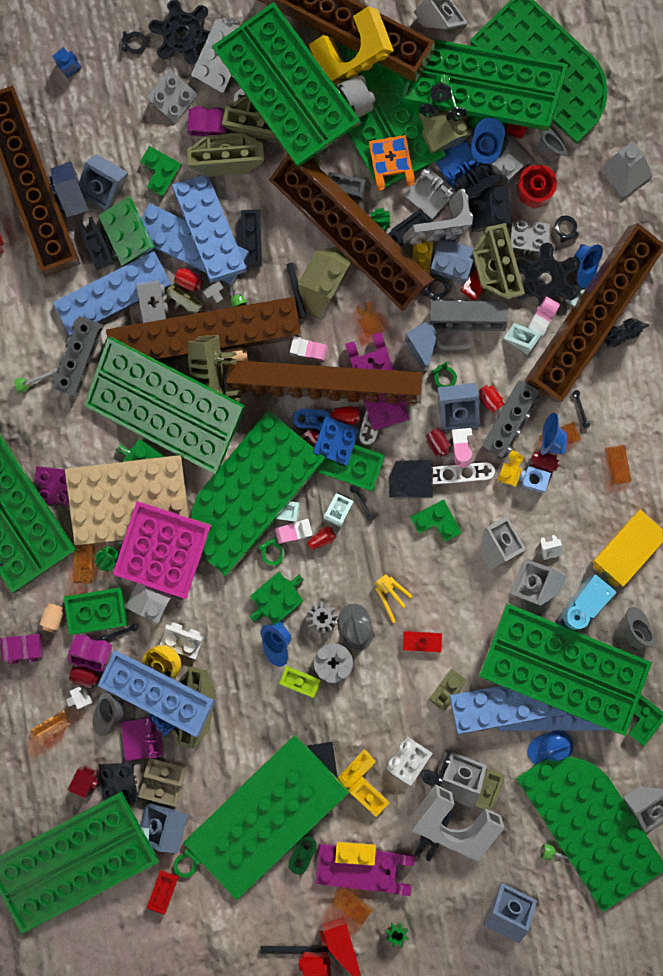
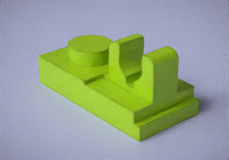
M289 666L285 667L279 684L312 698H315L321 686V679Z

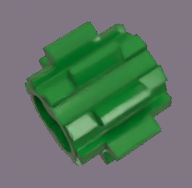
M375 208V212H371L370 217L385 231L386 228H390L389 211H384V208Z
M102 547L94 556L96 558V567L100 568L101 571H112L119 557L118 551L113 547Z
M391 922V928L385 929V932L388 933L385 939L386 941H392V947L396 946V944H400L403 947L402 942L409 940V937L405 935L408 932V928H402V922H399L398 925H394ZM396 930L398 933L402 932V936L400 938H397L396 936L392 937L391 935Z

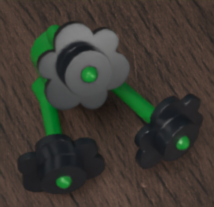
M444 74L437 75L435 83L431 87L429 104L419 105V113L428 118L439 116L438 108L432 106L433 101L438 99L439 102H443L445 99H451L453 108L446 112V119L453 121L462 119L467 115L466 108L456 106L450 78Z

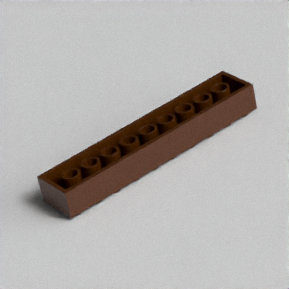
M258 0L268 6L274 2L283 14L359 52L361 37L353 16L367 8L362 3L356 0ZM380 13L394 51L385 60L377 61V63L416 83L435 52V41Z
M13 85L1 89L0 161L40 270L47 277L81 263L63 214L58 206V200L51 189L48 173L19 95Z
M287 153L269 181L400 310L404 311L412 306L434 279L311 159L297 167Z
M639 223L627 227L525 378L527 383L553 402H562L663 253V243Z
M295 297L106 329L107 339L112 337L161 363L188 358V342H194L198 336L219 335L221 352H224L225 349L236 347L248 348L293 340L294 336L301 338Z
M237 361L235 365L228 364L226 383L231 390H240L241 392L238 395H245V392H250L255 396H264L265 393L272 394L273 397L291 395L292 398L300 399L302 396H310V399L314 400L326 397L331 401H340V398L348 399L349 402L367 400L368 403L376 404L378 401H386V404L397 405L398 402H403L408 406H417V403L421 404L423 377L422 372Z

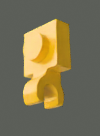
M512 450L509 454V464H503L497 480L516 487L523 471L519 466L524 456Z

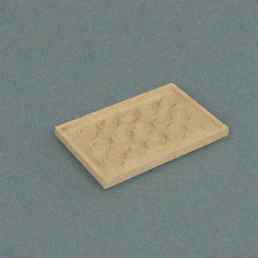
M181 455L65 469L75 545L124 540L136 501H141L189 518Z

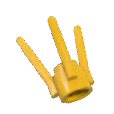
M385 574L374 583L377 586L375 590L379 594L391 622L395 624L396 621L383 592L385 594L389 592L402 608H405V605L393 591L394 586L410 599L412 595L392 577L389 578Z

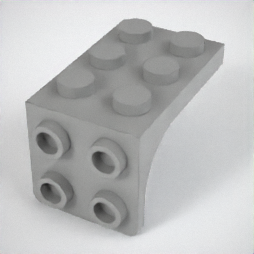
M231 17L215 20L191 74L222 93L226 92L233 76L215 53L212 46L240 26L238 25L239 22Z
M460 189L449 200L451 220L413 225L402 236L404 244L417 245L422 243V241L433 243L442 238L453 240L457 236H461L473 223V215L469 211L468 206L469 197L465 193V189Z

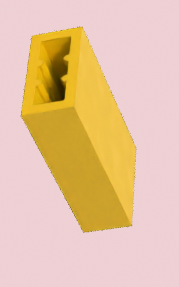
M641 509L637 510L591 561L594 564L593 568L600 574L604 573L609 577L607 580L614 587H623L663 543V529Z

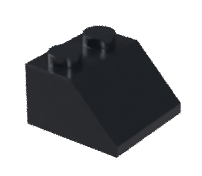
M508 186L486 188L479 197L469 199V211L473 215L471 232L485 231L487 227L505 223L507 229H509L511 214Z

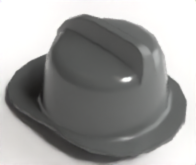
M550 126L549 131L539 129L541 138L537 145V150L545 163L549 164L557 160L561 155L567 156L568 152L564 147L562 139L552 126Z
M349 604L345 606L339 615L343 639L352 649H364L370 645L373 639V628L369 614L361 605Z
M636 607L628 608L626 617L629 625L624 635L634 651H639L646 646L654 647L656 645V638L646 615Z
M108 692L101 694L93 715V727L96 734L99 736L107 735L112 725L123 718L124 699L111 696Z

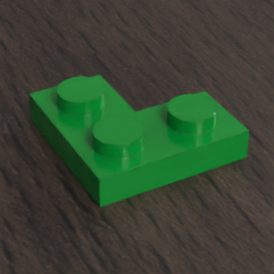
M149 146L140 160L142 165L155 172L147 185V189L164 198L182 168V164Z
M444 499L410 516L418 534L436 526L443 541L446 542L462 533Z
M640 695L634 715L639 719L627 734L642 746H645L663 723V711Z

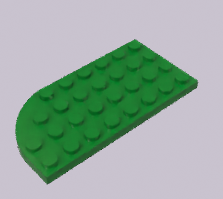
M510 0L470 39L469 43L474 47L568 64L552 122L575 144L600 120L606 106L608 91L606 77L600 63L534 0Z
M269 410L221 465L219 472L214 474L200 490L193 505L191 519L211 525L202 556L226 577L326 460L323 455L313 453L314 448Z
M567 756L565 759L556 762L549 759L542 760L515 777L602 912L663 873L662 858L609 777L597 766L583 759Z

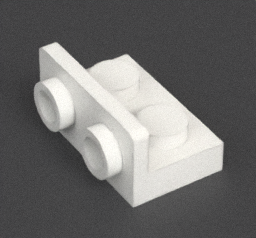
M174 622L171 625L166 624L160 645H167L179 654L196 659L204 637L200 636L201 632L190 629L189 632L182 630L183 626Z
M407 737L401 743L395 756L389 761L387 770L411 786L433 753L410 737Z

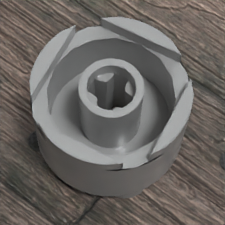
M362 75L355 76L336 85V88L358 118L373 110L372 103L375 102V97L371 91L368 92L366 81Z
M330 643L321 647L314 658V668L317 675L330 683H337L346 679L353 667V659L350 652L344 646L336 643ZM332 657L339 661L335 668L328 665V661H331Z

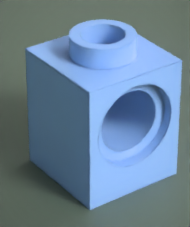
M528 466L521 473L519 479L522 482L521 487L544 493L551 473ZM534 474L538 477L537 484H532L529 481L530 475Z

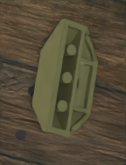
M247 96L225 107L222 126L236 133H245L253 138L279 142Z
M245 133L205 136L193 147L187 149L188 168L207 176L245 174L264 162L263 143L256 141Z
M506 223L487 227L472 251L481 288L505 299L525 295Z
M337 247L315 251L297 284L305 312L320 320L325 316L353 264Z
M189 667L178 682L214 700L216 690L207 670ZM213 708L199 737H195L176 726L172 729L178 746L196 748L210 730Z

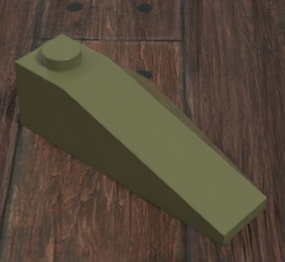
M439 109V116L428 118L423 116V114L419 115L420 121L423 122V138L431 154L462 144L471 135L463 118L458 121L447 120V111Z

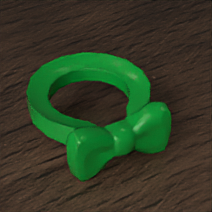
M448 362L439 365L431 371V374H434V381L438 387L454 386L457 381L456 372L448 366ZM441 369L452 374L453 381L451 384L443 385L439 382L438 375Z
M275 537L258 546L264 562L273 566L278 565L284 559V550L280 544L276 543L277 539ZM272 545L280 550L279 559L270 561L266 558L267 546Z
M186 849L184 854H180L175 859L174 871L180 877L187 878L195 873L197 865H200L201 862L189 849ZM190 857L193 859V868L189 873H182L178 869V862L182 858Z

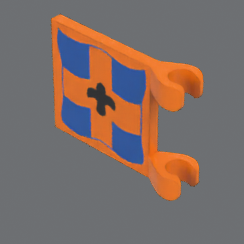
M406 135L369 141L378 191L385 189L383 176L405 173L407 186L414 185L415 178Z

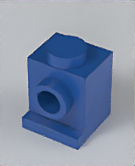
M64 47L52 56L66 78H69L82 68L73 52H68Z

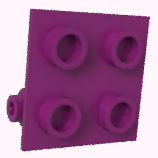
M36 466L35 487L46 504L70 506L65 469Z
M152 718L121 722L125 761L164 756L161 731L157 730V726L152 721Z

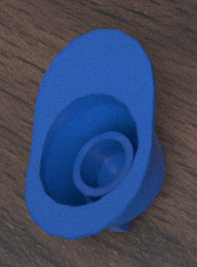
M485 118L476 126L471 152L473 157L480 163L489 164L494 162L501 153L505 129L498 119Z
M581 244L574 255V258L579 263L576 269L578 271L577 283L582 288L588 287L596 275L603 255V248L599 244L592 247Z
M557 413L550 414L544 423L540 451L542 455H545L547 452L560 455L565 453L568 435L559 427Z
M283 622L272 626L264 625L260 633L265 656L273 665L282 667L288 661L287 647L290 644L291 635Z
M560 730L540 735L530 742L528 756L534 764L545 759L555 762L561 761L572 754L573 740L569 734Z

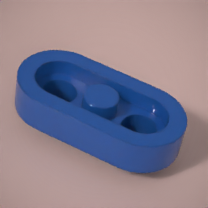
M299 409L294 412L292 420L294 425L299 428L317 429L319 424L317 419L319 416H322L323 419L325 416L329 418L331 416L325 410ZM300 415L305 417L304 422L299 421Z

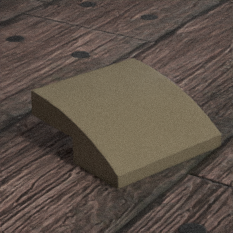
M149 758L138 798L176 808L187 768Z

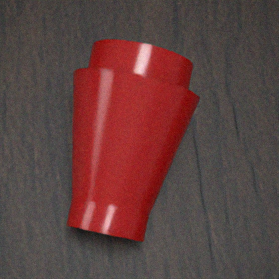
M328 525L326 527L323 526L307 543L314 551L317 548L333 543V540L337 537Z

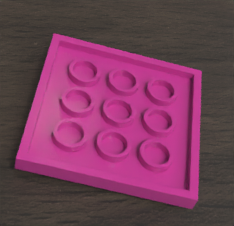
M136 501L113 575L187 599L211 525L141 501Z

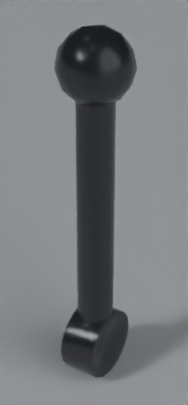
M100 225V232L103 233V236L111 251L112 259L114 261H117V254L115 253L112 247V244L108 238V235L103 225Z
M575 390L572 396L577 400L583 419V427L588 428L590 427V422L587 421L579 397L580 391Z
M351 486L350 492L355 494L367 513L368 520H374L375 515L365 505L357 492V487Z
M133 623L126 629L108 636H101L99 640L107 641L128 631H136L138 625Z

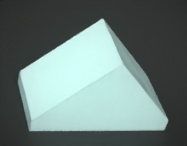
M514 323L504 339L528 355L542 334Z
M336 493L323 519L341 528L353 501Z

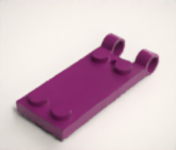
M381 332L372 335L377 351L359 356L354 341L345 344L353 368L394 370ZM373 359V363H369L368 360ZM364 400L374 431L410 420L406 405L403 402H398L397 405L386 404V401H378V403L373 404Z
M320 843L315 884L411 896L412 885L396 883L395 875L397 864L414 866L415 855L376 850L375 865L335 863L336 845ZM390 870L391 873L389 875H386L385 871Z

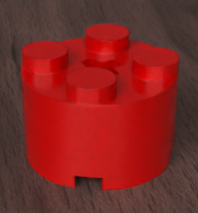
M545 165L527 167L522 172L516 189L521 202L534 209L549 203L557 188L556 175Z
M304 952L302 957L299 958V971H302V976H331L329 952Z

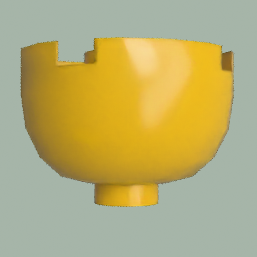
M158 645L149 649L142 657L141 663L172 679H175L180 673L181 659L172 647Z

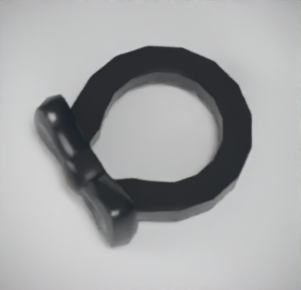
M123 31L122 51L126 52L127 50L132 54L144 52L147 47L146 37L141 32L134 31L127 34L126 31ZM133 36H139L143 40V45L139 49H132L126 42Z
M566 215L556 220L554 228L555 232L560 236L561 243L579 237L577 222L574 218ZM560 222H571L573 225L572 233L566 235L561 232L558 227Z
M441 276L432 277L434 280L431 284L435 281L442 282L445 286L444 292L436 295L432 294L430 284L422 294L436 301L447 295L449 283Z

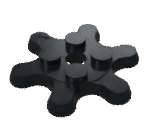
M171 0L167 5L170 13L169 18L165 21L152 20L148 26L152 33L160 34L164 38L163 44L157 49V55L161 59H167L172 53L181 52L184 55L185 62L189 65H194L198 60L196 47L199 44H205L210 31L202 27V21L208 16V8L204 5H198L193 12L186 13L182 10L181 3L178 0ZM180 30H187L188 34L185 37L181 38L178 35Z
M546 242L540 246V256L536 261H529L525 257H518L516 259L518 270L525 275V281L522 284L525 295L515 298L522 300L529 295H533L538 299L539 307L546 296L552 300L556 296H563L567 300H573L577 297V289L567 282V275L578 268L579 263L576 258L569 257L564 261H557L553 256V245ZM543 273L551 275L549 283L541 282L540 277Z

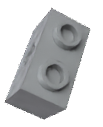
M159 280L136 283L143 323L166 319L165 314L169 313L167 303H163L162 296L165 295L164 285L160 284ZM154 296L155 300L158 301L152 306L148 301L151 300L150 297Z

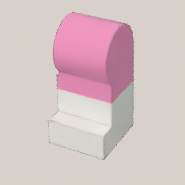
M546 296L527 325L528 328L540 332L543 336L560 304Z
M294 336L290 356L324 362L328 346Z
M471 428L452 430L451 439L455 464L458 467L465 468L470 465L472 452L468 448V442H471L472 430Z
M309 519L275 529L278 544L313 537Z

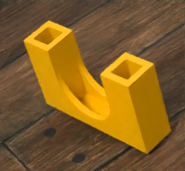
M367 7L353 16L361 37L360 50L353 60L346 63L342 60L335 40L332 37L323 35L309 44L314 58L335 86L358 76V73L363 70L372 68L374 63L385 60L394 51L378 9Z

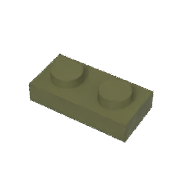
M486 768L481 792L474 806L492 811L506 775Z

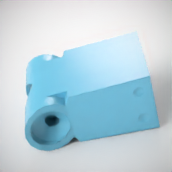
M596 574L586 578L565 609L559 614L558 624L574 631L585 628L590 620L615 595L616 591Z

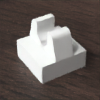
M219 281L202 291L206 298L212 296L216 303L223 300L219 292L223 289V286Z
M552 535V541L546 542L545 538H541L543 560L562 556V543L555 535Z
M83 686L71 690L72 697L66 699L69 707L76 705L77 709L92 703L86 687Z

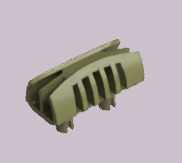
M219 335L198 336L194 342H188L190 378L237 402L241 400V396H235L241 392L240 390H225L222 364L235 365L237 363V359L231 358L237 355L236 352H221Z

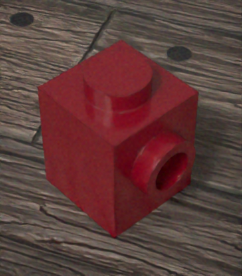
M84 766V768L79 767L67 790L86 798L90 791L94 792L99 782L96 780L98 775L94 773V769L88 766Z

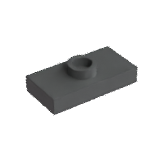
M329 172L328 176L349 197L362 199L365 179Z

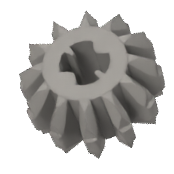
M320 601L319 609H317L315 604H312L316 611H307L313 617L306 618V621L313 620L309 628L317 625L315 633H318L319 628L322 627V634H326L325 627H328L329 631H333L329 624L332 623L337 626L338 623L332 621V618H338L339 615L331 614L336 608L333 607L329 611V602L323 608V603ZM320 612H325L324 615H328L325 623H320V620L317 621V616H320Z

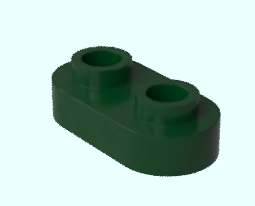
M304 835L297 842L289 860V869L292 873L303 874L307 870L316 850V841L313 837ZM309 842L310 847L307 849L304 848L303 843ZM296 860L302 861L300 867L295 865Z

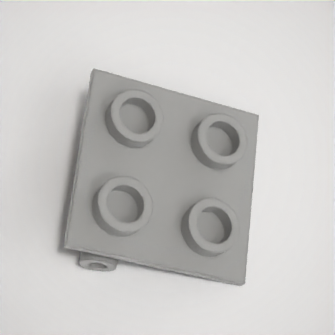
M169 69L146 98L149 100L150 105L156 106L171 121L176 123L198 94Z
M427 168L421 172V176L404 196L419 209L421 208L428 217L433 219L457 191L431 169Z
M513 218L510 239L513 252L521 253L523 250V254L529 251V255H531V252L533 255H540V246L549 241L550 224Z

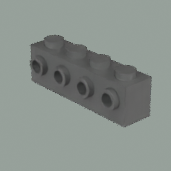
M499 300L430 301V325L435 330L506 331L508 323L507 302Z
M81 316L74 320L72 330L74 331L72 336L67 339L65 345L67 348L66 353L61 356L59 372H56L53 377L54 389L72 396H79L102 333L103 324Z
M519 380L480 449L500 460L503 456L507 457L512 449L509 446L513 439L517 440L521 433L519 429L521 423L525 424L530 416V413H528L530 407H535L540 398L537 396L539 390Z

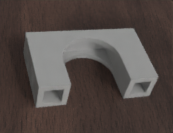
M435 784L410 817L411 830L415 834L422 835L434 843H439L452 851L463 854L467 858L479 861L503 831L502 816L485 808L469 827L460 830L446 828L441 822L454 806L453 794Z

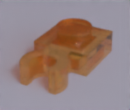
M366 302L367 310L362 311L358 305L357 312L363 316V318L359 319V323L366 338L373 334L384 331V328L377 313H370L371 305L369 302Z

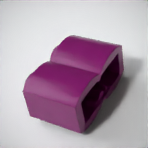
M194 106L189 109L188 135L204 137L226 134V127L222 126L225 111L219 107L206 110L204 107Z
M41 634L0 638L2 661H7L8 665L18 664L19 659H26L27 663L37 662L38 657H43Z
M75 635L68 652L67 662L76 666L104 672L112 653V645L104 640H92L86 635Z

